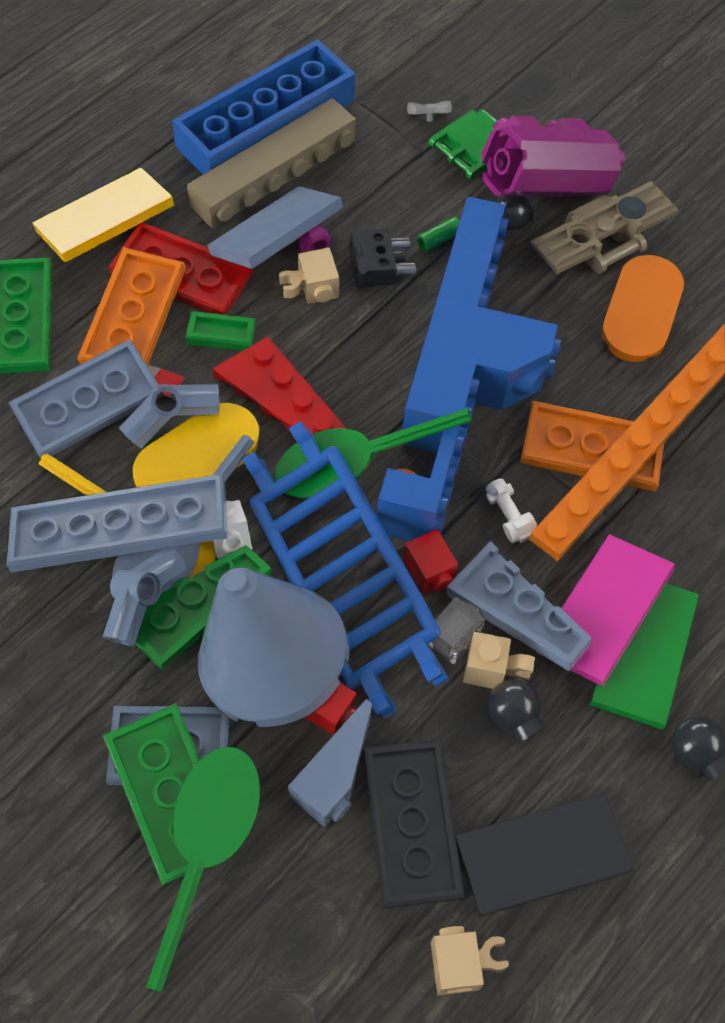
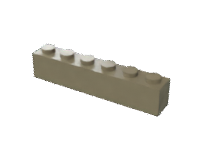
M329 99L187 184L189 206L211 228L228 221L233 215L246 207L254 205L267 194L277 191L288 181L301 176L306 170L319 162H324L329 156L340 149L348 147L355 141L356 118L335 99Z

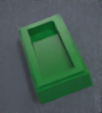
M191 311L185 337L186 345L244 351L253 345L256 318Z

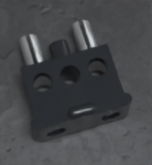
M353 228L348 247L356 287L362 289L363 286L394 285L396 275L415 274V263L396 264V262L405 261L404 251H393L409 249L411 245L410 239H391L389 229L358 230Z

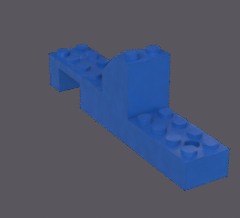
M467 196L406 403L403 429L469 408L472 415L475 404L502 410L541 391L544 378L551 379L561 344L560 339H555L558 325L487 309L491 294L490 289L492 284H494L498 265L493 263H498L504 246V240L499 238H505L509 219L503 218L505 204ZM469 423L403 444L404 446L437 453L431 478L387 468L378 499L377 517L388 536L411 541L436 529L441 535L445 512L450 501L453 481L458 471L461 451L465 444Z

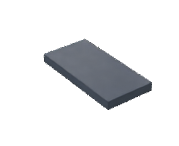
M298 186L208 244L210 255L253 269L343 208L341 197Z
M131 339L8 403L41 459L42 455L49 454L53 456L130 415L159 384ZM163 392L158 394L156 400L164 396Z

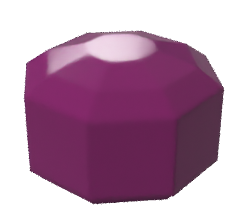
M319 226L312 228L299 237V247L302 252L329 248L331 246V237L327 230Z

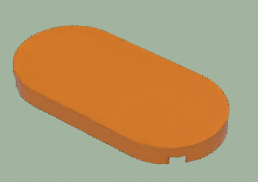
M642 255L629 260L622 268L601 329L603 341H606L610 352L616 357L628 362L638 363L646 361L647 358L658 356L664 349L684 288L683 276L672 262L659 256Z

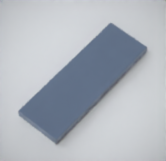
M223 474L12 507L7 567L12 573L228 538Z

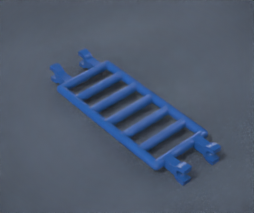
M300 421L289 429L308 460L301 466L274 482L265 460L259 459L255 452L242 459L260 489V492L254 495L249 503L290 584L314 591L379 550L388 565L386 569L330 604L340 615L395 580L406 597L347 634L349 650L412 611L421 624L423 630L354 672L349 664L344 662L339 675L342 684L351 690L362 685L369 697V702L372 703L375 714H381L383 718H387L398 710L377 675L414 653L425 678L429 683H433L435 687L449 680L429 646V643L440 636L441 630L338 447L331 446L321 452L309 428L306 429L305 425ZM331 463L339 477L338 480L276 520H273L266 504ZM344 492L348 493L355 506L354 509L291 549H288L280 533ZM363 520L372 536L371 538L306 579L303 578L296 564L297 561Z

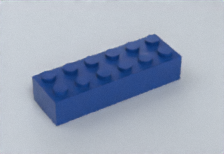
M317 39L172 120L175 146L204 175L331 98L335 99L342 107L353 102L355 99V73Z

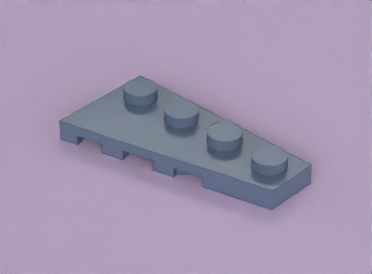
M490 541L447 586V596L562 668L570 671L589 649L592 638L559 606L554 607L544 597L545 593L536 584L531 585L520 574V569L511 560L507 562L498 553L499 549Z

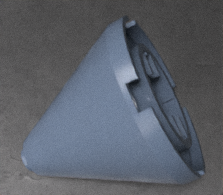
M235 568L226 572L218 582L198 655L199 677L208 697L216 708L230 719L237 722L238 719L256 722L258 727L288 724L314 712L335 692L340 684L338 677L344 662L348 663L349 640L339 614L326 599L310 590L247 568Z

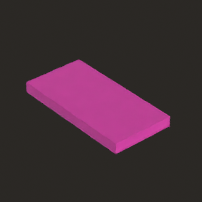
M608 535L561 608L592 638L591 646L571 671L602 687L605 685L674 572V563L612 535Z

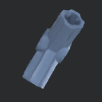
M160 384L154 388L147 399L127 418L119 429L128 439L142 449L164 424L175 415L219 414L218 384ZM168 391L175 395L176 403L172 408L162 409L157 405L156 397L161 392Z
M164 548L133 569L123 568L113 575L110 590L115 600L103 638L123 645L135 646L146 607L154 604L158 600L161 591L180 579L183 571L186 570L184 558L175 549Z

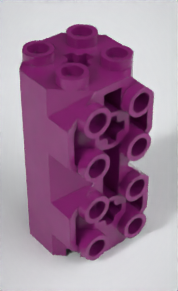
M512 116L509 119L501 118L495 123L481 154L482 163H485L488 168V173L483 172V181L495 196L594 197L606 195L611 192L621 172V167L625 162V155L622 150H619V143L606 130L591 129L582 119L562 118L559 121L551 120L544 127L532 116Z

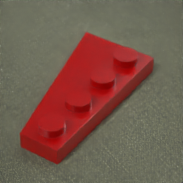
M268 337L212 369L213 376L220 382H227L238 395L244 399L249 398L260 406V410L270 418L274 416L285 424V429L290 431L289 428L300 421L305 425L306 429L309 428L312 434L328 429H347Z

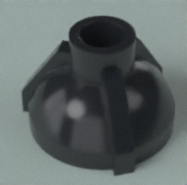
M495 196L491 200V202L505 204L503 218L509 219L507 230L520 229L533 219L534 210L525 196Z

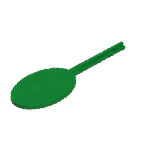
M469 408L370 441L362 433L345 428L328 429L313 435L321 452L331 446L338 447L357 480L368 468L372 454L472 422V415ZM298 443L288 449L279 460L275 469V481L308 461ZM330 463L286 491L285 494L294 498L308 499L338 480L339 477Z
M219 748L205 755L189 772L179 791L174 809L173 832L178 850L189 864L147 982V988L159 992L163 991L204 868L217 866L234 855L245 842L253 827L260 799L258 773L250 757L237 748Z

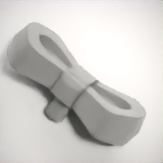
M441 101L425 105L408 102L407 105L408 114L427 113V121H433V113H450L452 110L451 101Z

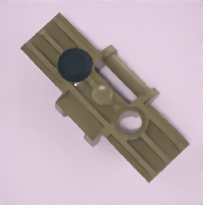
M650 181L620 197L617 195L612 197L604 195L569 212L563 225L531 240V245L556 274L583 261L596 273L600 274L606 271L607 266L634 252L641 253L647 249V242L640 232L677 214L678 209ZM610 235L616 242L622 240L626 242L602 255L600 253L602 248L600 241Z

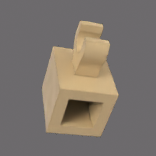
M330 247L298 253V270H287L279 273L280 285L292 284L283 287L284 298L297 296L301 289L304 290L308 304L327 302L331 299L339 298V275Z
M473 632L463 683L493 689L503 681L505 675L529 680L530 674L533 672L535 657L524 654L510 656L511 639Z
M454 926L440 929V935L434 936L431 941L437 995L479 991L484 985L483 970L501 972L509 966L508 961L497 962L490 956L491 948L504 946L505 938L495 936L489 938L481 950H478L476 931L465 932L463 926Z

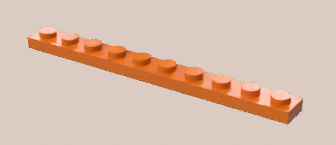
M725 324L534 529L529 538L531 542L558 561L725 376Z

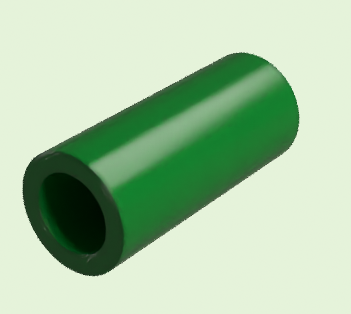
M453 216L418 235L417 243L420 249L427 253L456 237L460 220Z

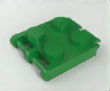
M484 109L478 113L471 110L433 135L429 140V145L433 148L438 147L448 156L447 160L451 164L456 163L466 171V176L473 180L488 170L487 165L482 163L481 154L497 120Z

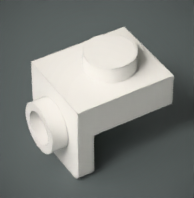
M239 500L226 501L228 538L213 540L216 555L219 559L245 545L252 550L247 520Z

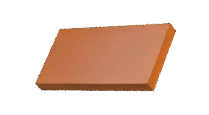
M123 247L77 357L79 364H83L131 339L148 367L186 270L185 263Z
M532 400L520 463L584 476L634 421ZM664 444L626 486L656 492L659 486Z

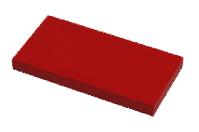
M143 222L137 225L123 245L125 248L184 262L186 270L174 299L212 314L227 315L254 272L251 268L210 255L208 247ZM123 247L109 265L110 274L113 273Z

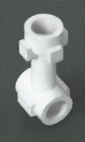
M502 478L491 482L485 489L488 493L486 498L490 505L498 503L508 522L503 524L507 538L511 543L518 540L522 543L528 540L531 533L537 527L535 519L530 512L523 515L520 514L510 495L514 494V489L510 483L506 484Z

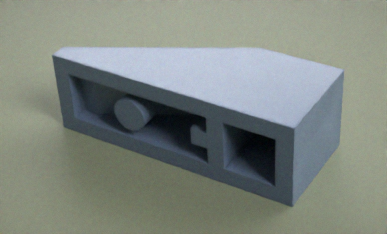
M367 699L288 786L289 797L323 827L331 819L338 822L352 804L348 800L351 797L371 718L372 703Z

